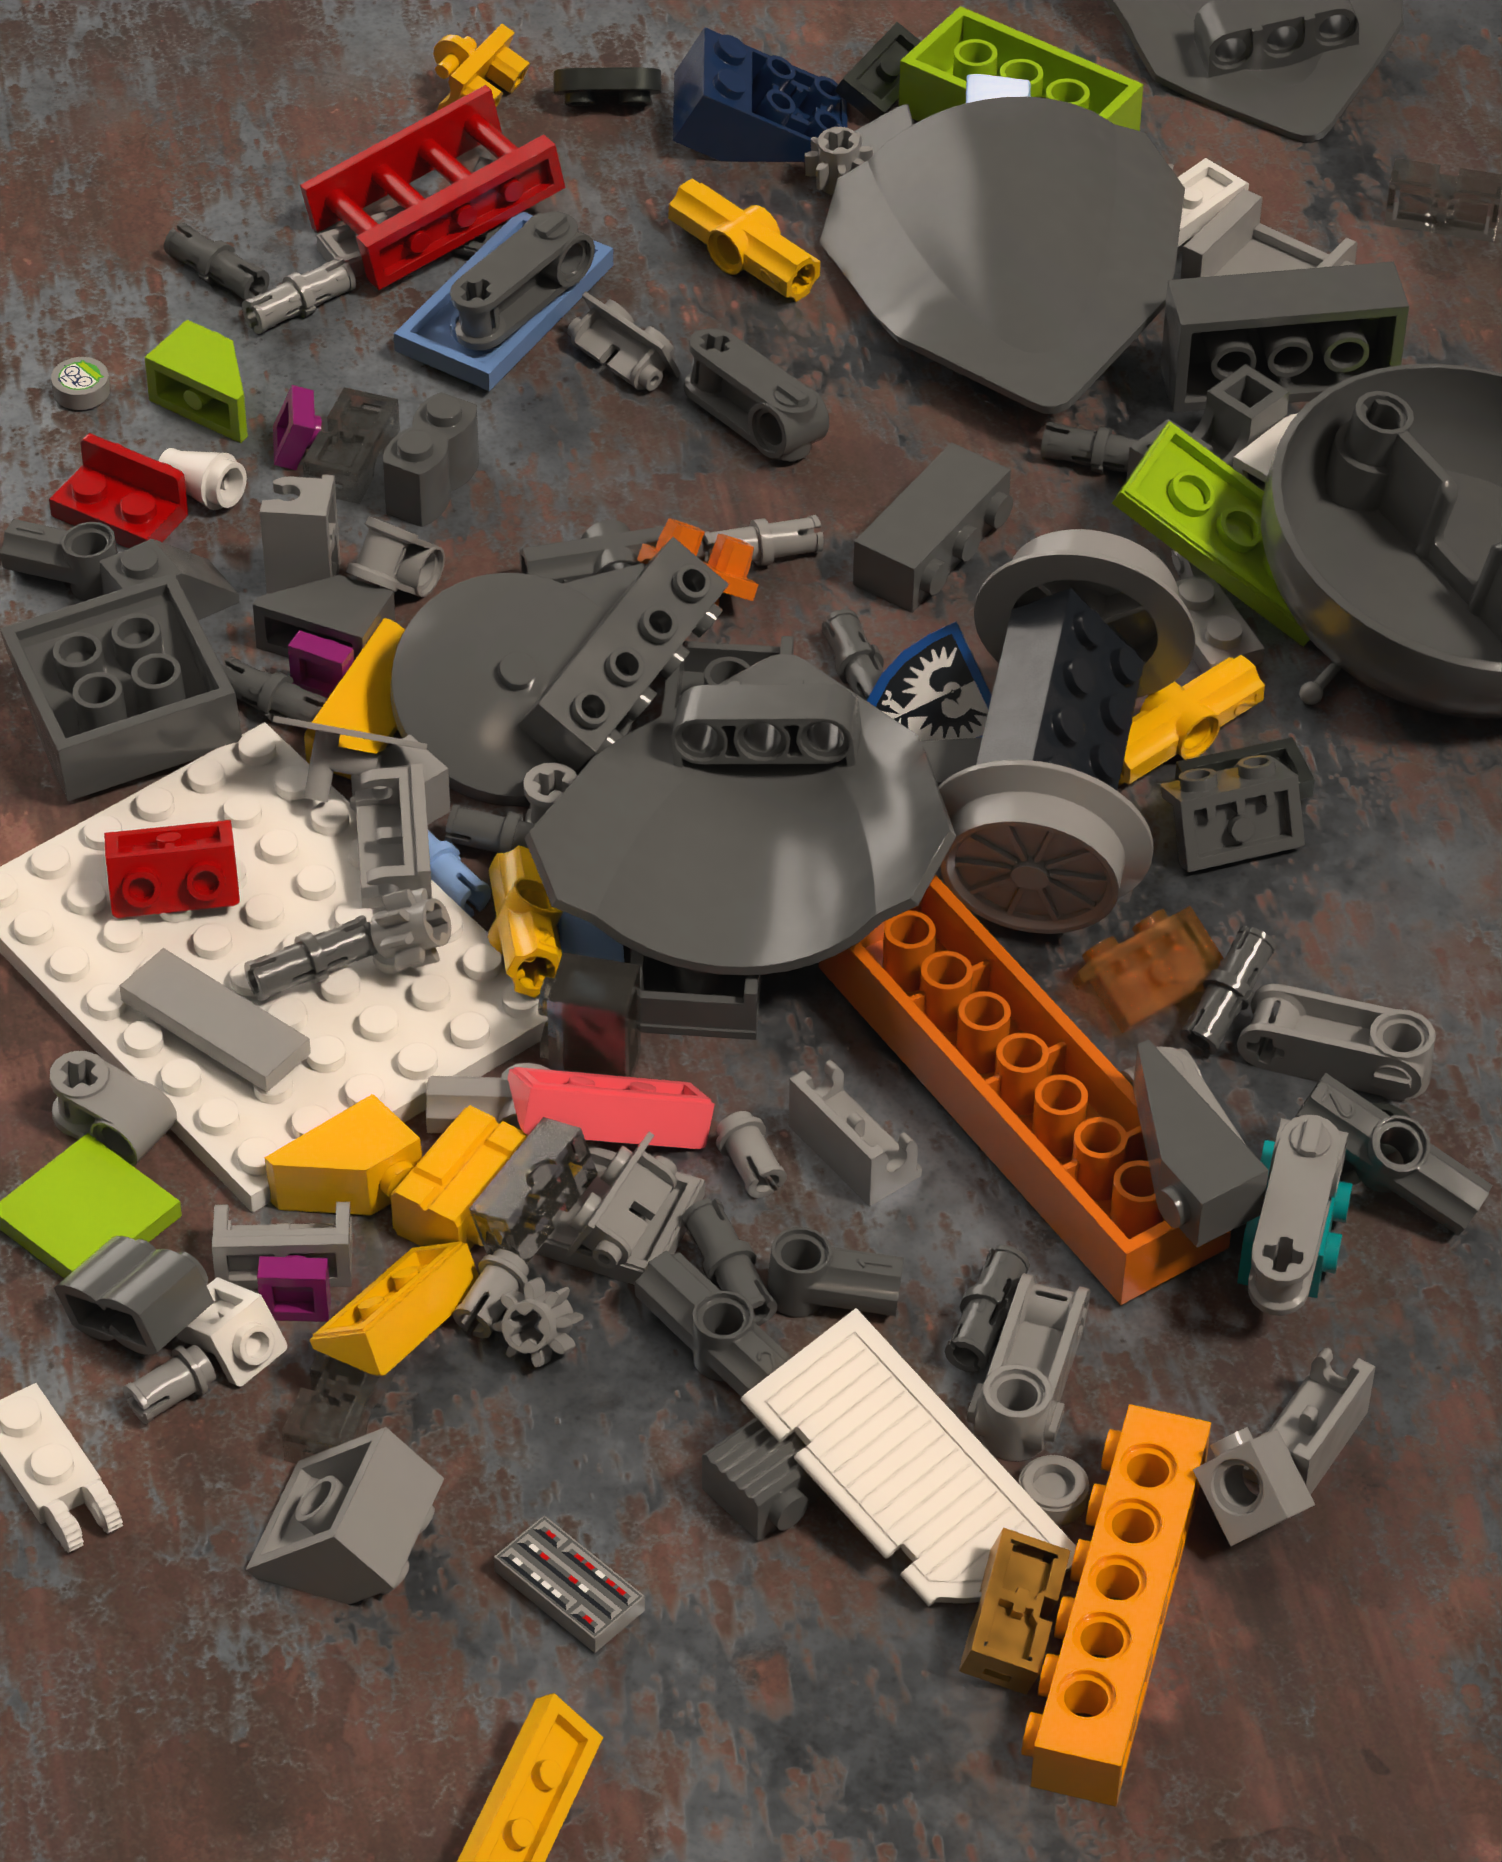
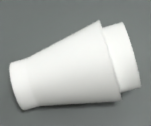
M169 448L159 458V462L167 463L183 472L186 494L209 509L230 508L241 499L247 480L245 468L229 453L181 451Z

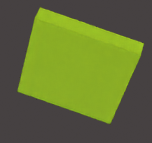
M89 1133L85 1134L0 1201V1230L63 1278H66L112 1237L125 1236L136 1241L143 1239L150 1242L182 1216L181 1203L177 1198Z

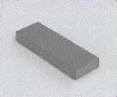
M162 948L119 985L121 1001L266 1092L311 1054L310 1039L165 948Z

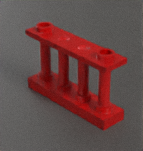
M487 85L300 185L313 230L319 233L342 220L358 235L356 240L367 279L378 290L566 188L556 145L544 134L519 148L505 137L501 131L492 90ZM482 145L497 160L472 173L456 158ZM436 170L451 185L428 198H424L409 183ZM389 195L404 211L378 224L363 208Z

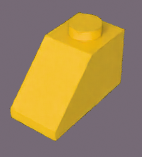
M371 1094L264 1157L271 1203L278 1210L336 1213V1202H350V1214L373 1215L391 1204V1193L421 1160L420 1137L374 1094Z

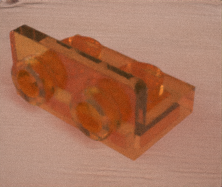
M1191 906L1170 917L1164 909L1158 910L1132 927L1135 936L1120 944L1114 936H1111L1082 954L1081 957L1086 964L1071 979V982L1077 991L1089 984L1093 986L1122 1034L1204 989L1203 982L1209 971L1218 969L1220 963L1224 960Z

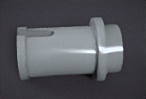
M747 1111L735 1112L724 1118L716 1129L718 1135L716 1146L722 1155L730 1156L746 1185L745 1188L749 1195L754 1198H761L774 1193L766 1178L767 1176H771L775 1185L781 1188L787 1180V1174L783 1167L779 1165L764 1138L766 1126L763 1121L752 1116Z
M498 1249L493 1255H487L482 1258L478 1264L479 1277L462 1303L453 1312L455 1322L466 1332L476 1318L479 1324L474 1330L473 1336L479 1338H488L494 1331L492 1325L497 1323L506 1309L500 1297L512 1290L523 1294L525 1283L528 1282V1265L518 1255L505 1249Z
M193 1345L188 1349L182 1346L172 1350V1359L135 1382H130L123 1386L124 1395L130 1397L127 1399L129 1406L144 1424L151 1422L155 1416L189 1395L195 1393L201 1397L208 1392V1384L216 1380V1374L208 1357L197 1345Z

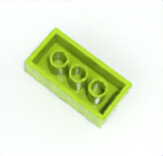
M961 6L900 60L899 106L908 104L912 119L916 121H921L946 109L966 104L967 75L984 74L1029 80L1031 83V97L1049 98L1072 103L1094 111L1115 125L1140 131L1144 84Z

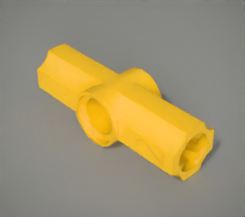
M693 178L678 187L674 199L669 203L668 219L707 244L711 258L725 273L736 275L746 270L786 298L789 297L795 302L810 293L814 282L820 276V260L783 237L771 213L759 205H751L742 210Z
M1242 655L1235 659L1229 657L1182 687L1174 681L1165 688L1148 695L1141 706L1140 713L1132 718L1118 786L1123 783H1133L1177 754L1185 760L1196 758L1203 754L1216 739L1220 727L1264 700L1265 684L1261 681L1256 666Z
M518 845L509 852L497 853L488 871L496 918L488 931L487 938L490 944L503 955L506 974L513 980L514 991L535 998L542 992L557 990L565 976L566 971L557 924L564 911L551 906L529 848Z

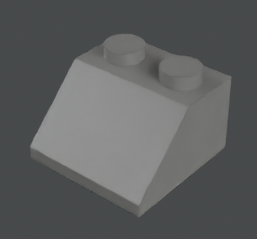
M387 1427L299 1460L246 1570L257 1579L346 1604H352L377 1594H387L393 1591L408 1573L410 1563L407 1559L418 1535L428 1526L433 1518L435 1508L432 1504L443 1483L444 1477Z

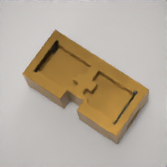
M1003 1527L990 1549L979 1591L982 1592L980 1603L969 1629L959 1672L1027 1695L1040 1674L1053 1623L1046 1619L1058 1602L1071 1550ZM1029 1657H1032V1662L1028 1661L1027 1659Z

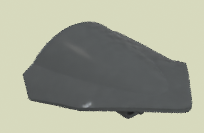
M1105 0L1124 27L1154 81L1210 108L1302 143L1315 142L1322 139L1333 128L1374 72L1404 25L1403 0Z
M1039 97L991 98L946 109L909 126L887 141L868 161L840 176L837 179L819 243L849 280L875 319L899 344L1030 409L1043 414H1057L1070 408L1166 307L1168 280H1173L1176 267L1185 187L1145 132L1115 125L1094 111L1068 102Z
M779 654L772 655L755 663L718 685H698L687 689L679 696L677 708L628 733L622 739H618L595 755L563 794L531 828L525 837V841L552 907L592 923L626 947L673 966L722 975H763L802 968L836 956L859 943L882 922L918 906L953 844L956 834L939 791L932 765L918 735L808 661L797 655Z

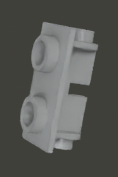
M585 291L582 296L590 311L583 318L576 317L573 319L567 330L574 347L583 351L602 365L615 350H618L619 352L610 360L607 366L610 371L637 390L647 389L651 391L657 388L662 381L664 369L676 378L680 377L681 373L670 355L674 347L662 333L651 326L642 330L633 324L634 320L631 315L617 302L609 299L604 304Z
M650 1131L634 1152L624 1146L619 1149L600 1177L601 1180L610 1185L604 1196L600 1198L591 1192L574 1216L569 1226L577 1230L579 1234L565 1255L571 1258L580 1245L583 1244L593 1251V1259L604 1268L613 1269L617 1264H624L628 1261L632 1250L649 1226L647 1222L629 1211V1208H633L651 1221L677 1184L675 1176L677 1168L675 1164L664 1156L653 1157L645 1151L654 1137V1134Z

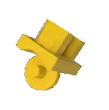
M501 24L478 48L473 38L467 36L463 39L458 35L451 34L444 36L435 45L433 52L435 62L437 63L435 71L442 79L450 77L448 83L451 90L449 95L439 104L437 111L484 85H487L492 90L495 106L497 107L503 92L487 82L489 79L509 93H513L524 80L530 65L528 61L509 48L515 33L514 31Z

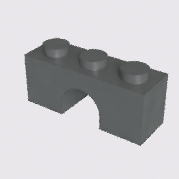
M1243 365L1207 391L1205 411L1193 433L1168 419L1129 447L1127 480L1168 421L1179 427L1233 468V458L1236 454L1280 420L1287 417L1290 391L1248 365Z

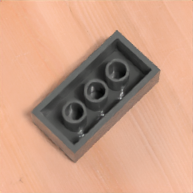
M1394 261L1168 280L1160 369L1173 413L1205 410L1207 391L1245 364L1290 391L1288 403L1311 401L1324 390L1350 377L1375 369L1401 365L1409 304Z

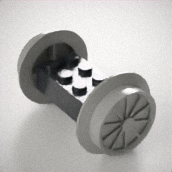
M1070 529L1044 534L1029 541L1018 550L1012 561L995 570L981 586L974 607L975 626L981 642L999 663L976 765L953 774L938 786L956 834L953 844L941 863V873L947 887L965 907L977 915L1008 928L1033 933H1065L1094 925L1112 911L1119 897L1134 889L1148 873L1154 850L1151 830L1140 811L1132 802L1117 791L1136 699L1157 692L1178 679L1190 664L1196 643L1194 622L1189 610L1179 597L1174 576L1156 555L1143 546L1118 535L1096 530Z

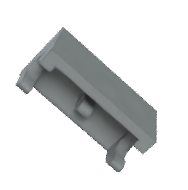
M322 475V479L306 477H281L273 481L274 493L282 495L295 494L299 497L292 501H283L281 499L262 500L260 521L267 594L336 576L339 574L341 564L335 475Z
M423 762L410 763L411 767L372 769L360 775L361 786L370 788L355 791L362 908L385 907L382 899L383 895L405 889L413 891L425 888L428 899L432 898ZM377 786H386V787H387V788H384V789H374V787H377Z
M829 1060L826 1062L824 1067L825 1079L816 1089L812 1078L804 1070L789 1078L788 1126L869 1207L922 1176V1167L917 1163V1143L906 1133L900 1134L897 1143L843 1090L844 1073L833 1061Z
M336 1202V1223L232 1225L231 1220H228L229 1205L214 1206L212 1255L215 1279L218 1277L246 1289H258L259 1256L286 1257L300 1255L307 1258H328L330 1287H352L353 1225L352 1217H350V1202Z
M1329 1348L1322 1349L1311 1364L1310 1375L1308 1374L1268 1431L1271 1432L1278 1429L1310 1495L1367 1415L1375 1372L1374 1365L1358 1358L1346 1378L1337 1375L1330 1366L1333 1354ZM1244 1466L1243 1477L1259 1484L1255 1473Z

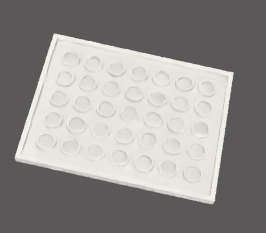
M265 722L242 734L239 742L216 748L0 867V953L104 1061L138 1080L153 1084L164 1092L173 1103L177 1112L175 1124L170 1129L252 1213L271 1202L264 1158L371 1094H374L401 1121L406 1122L426 1110L428 1077H481L568 1025L567 1007L549 990L540 993L535 998L514 991L513 980L506 974L504 957L490 944L487 938L488 932L433 880H431L432 898L438 899L444 904L451 920V937L448 943L444 946L436 947L439 953V962L416 968L410 966L397 969L395 968L394 958L387 959L378 953L330 972L329 978L323 982L313 984L311 981L281 991V993L271 996L264 1001H259L248 984L244 970L245 962L269 955L294 944V939L298 935L306 932H311L313 935L323 931L326 932L361 915L365 916L367 922L371 924L375 913L386 910L385 907L362 908L357 815L350 807V802L332 785L328 802L304 798L310 764ZM231 820L240 902L237 905L116 918L112 915L104 833ZM162 948H165L310 1039L311 1054L266 1092L121 1001L119 985Z

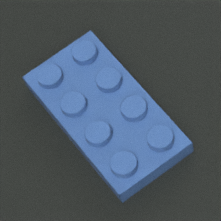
M523 211L512 217L394 333L395 351L490 391L583 297L582 295L585 291L588 292L613 266V248L593 240L595 245L594 258L588 272L579 283L565 290L499 345L486 350L465 348L458 342L455 327L459 320V313L451 301V286L458 278L521 229L533 216Z

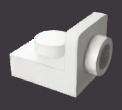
M217 1277L207 1285L214 1303L176 1336L179 1340L191 1345H197L200 1349L214 1354L228 1381L234 1385L243 1386L284 1353L287 1349V1342L261 1294Z

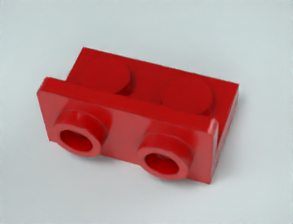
M88 433L80 441L83 465L49 498L52 517L73 526L86 522L105 524L114 531L116 544L128 549L150 539L163 542L188 516L185 477L181 470L91 433Z
M231 820L104 833L111 910L114 917L123 918L235 906L240 902Z

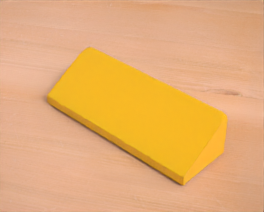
M387 618L381 621L312 723L388 737L394 736L398 728L391 706L390 683L397 646L405 631L403 627ZM307 729L304 736L306 761L309 764L316 732L313 729ZM340 735L338 747L377 754L384 750L388 743ZM333 772V774L351 779V774Z
M462 1241L411 1248L313 1334V1337L309 1339L312 1348L366 1373L376 1376L386 1375L453 1314L456 1307L462 1303L479 1277L467 1242L462 1243Z

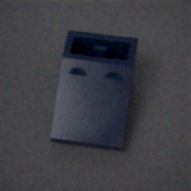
M704 27L674 73L673 141L719 161L805 162V153L811 151L812 137L818 138L823 131L832 127L848 128L847 101L835 92L838 84L834 80L825 76H816L791 65V63L780 56H770L743 44L734 36L722 35Z

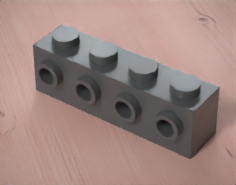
M672 537L648 562L517 726L560 763L576 772L590 758H593L618 739H622L623 735L615 729L624 716H627L631 721L636 720L654 699L657 693L649 685L658 674L667 680L688 656L690 651L682 643L691 632L700 638L718 618L723 610L715 602L729 584L677 539Z

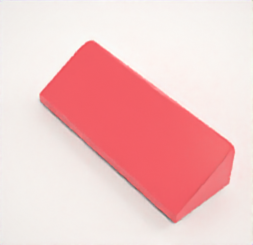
M522 1067L509 1069L508 1082L518 1123L521 1130L527 1135L640 1144L650 1131L654 1134V1137L649 1145L703 1149L707 1144L715 1104L690 1082Z

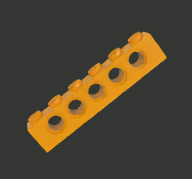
M1129 1404L1122 1431L1109 1429L1101 1463V1470L1110 1472L1107 1486L1097 1483L1093 1486L1086 1515V1525L1094 1526L1095 1529L1091 1541L1078 1540L1071 1567L1070 1581L1079 1582L1075 1598L1063 1595L1056 1619L1054 1638L1063 1639L1060 1655L1047 1653L1042 1667L1038 1696L1046 1697L1047 1702L1043 1714L1030 1712L1025 1728L1021 1755L1033 1757L1030 1787L1117 1806L1200 1489V1484L1193 1469L1207 1461L1211 1422ZM1110 1598H1119L1122 1600H1113ZM1092 1655H1103L1109 1658H1097ZM1086 1713L1092 1715L1093 1717H1081L1076 1714Z

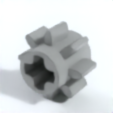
M832 127L826 129L818 138H811V151L805 153V175L810 177L816 176L817 189L833 195L837 179L868 161L873 156V147L862 146L861 134L849 128Z
M425 888L413 891L405 889L383 895L382 899L386 910L375 913L370 926L372 941L378 953L387 959L394 958L395 968L397 969L410 966L416 968L439 962L440 958L436 947L446 945L451 937V920L444 904L435 898L428 899Z
M538 1277L525 1283L524 1295L519 1291L512 1290L500 1297L502 1304L508 1310L503 1320L492 1326L493 1330L503 1333L506 1342L509 1344L506 1352L509 1358L520 1352L531 1353V1361L534 1367H540L551 1361L552 1349L563 1355L576 1347L574 1340L568 1334L573 1324L584 1318L583 1314L573 1313V1309L567 1300L570 1292L568 1287H564L556 1292L545 1291L542 1277ZM535 1311H537L542 1317L537 1326L541 1333H539L534 1327L539 1318Z

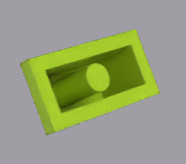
M184 321L145 356L149 401L242 443L248 437L244 391L233 340L192 321Z

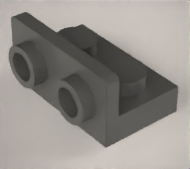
M1256 755L1239 760L1237 763L1238 767L1221 771L1209 768L1191 769L1182 772L1179 775V780L1161 784L1162 798L1173 806L1179 865L1187 872H1192L1305 846L1298 775L1271 756Z

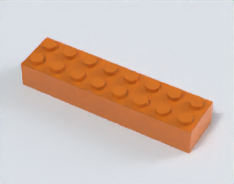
M936 874L918 906L882 922L859 943L836 956L818 963V968L1120 1305L1229 1248L1231 1231L1197 1248L1179 1227L1173 1228L1164 1220L1156 1202L1133 1086Z

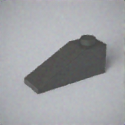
M1149 1039L1137 1044L1133 1090L1157 1206L1164 1220L1173 1228L1179 1227L1198 1248L1261 1215L1269 1170Z

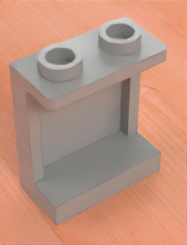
M1243 189L1183 246L1181 279L1356 265L1358 243L1345 238L1330 254H1327L1260 223L1263 197Z

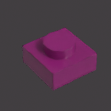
M291 385L273 425L274 465L297 470L305 450H313L316 447L321 432L322 419L321 416L315 415L314 390Z
M300 630L288 645L290 677L293 678L292 684L325 698H329L354 662L353 648Z
M300 1255L286 1257L259 1256L257 1273L258 1293L262 1295L274 1320L329 1321L331 1291L328 1258H307Z

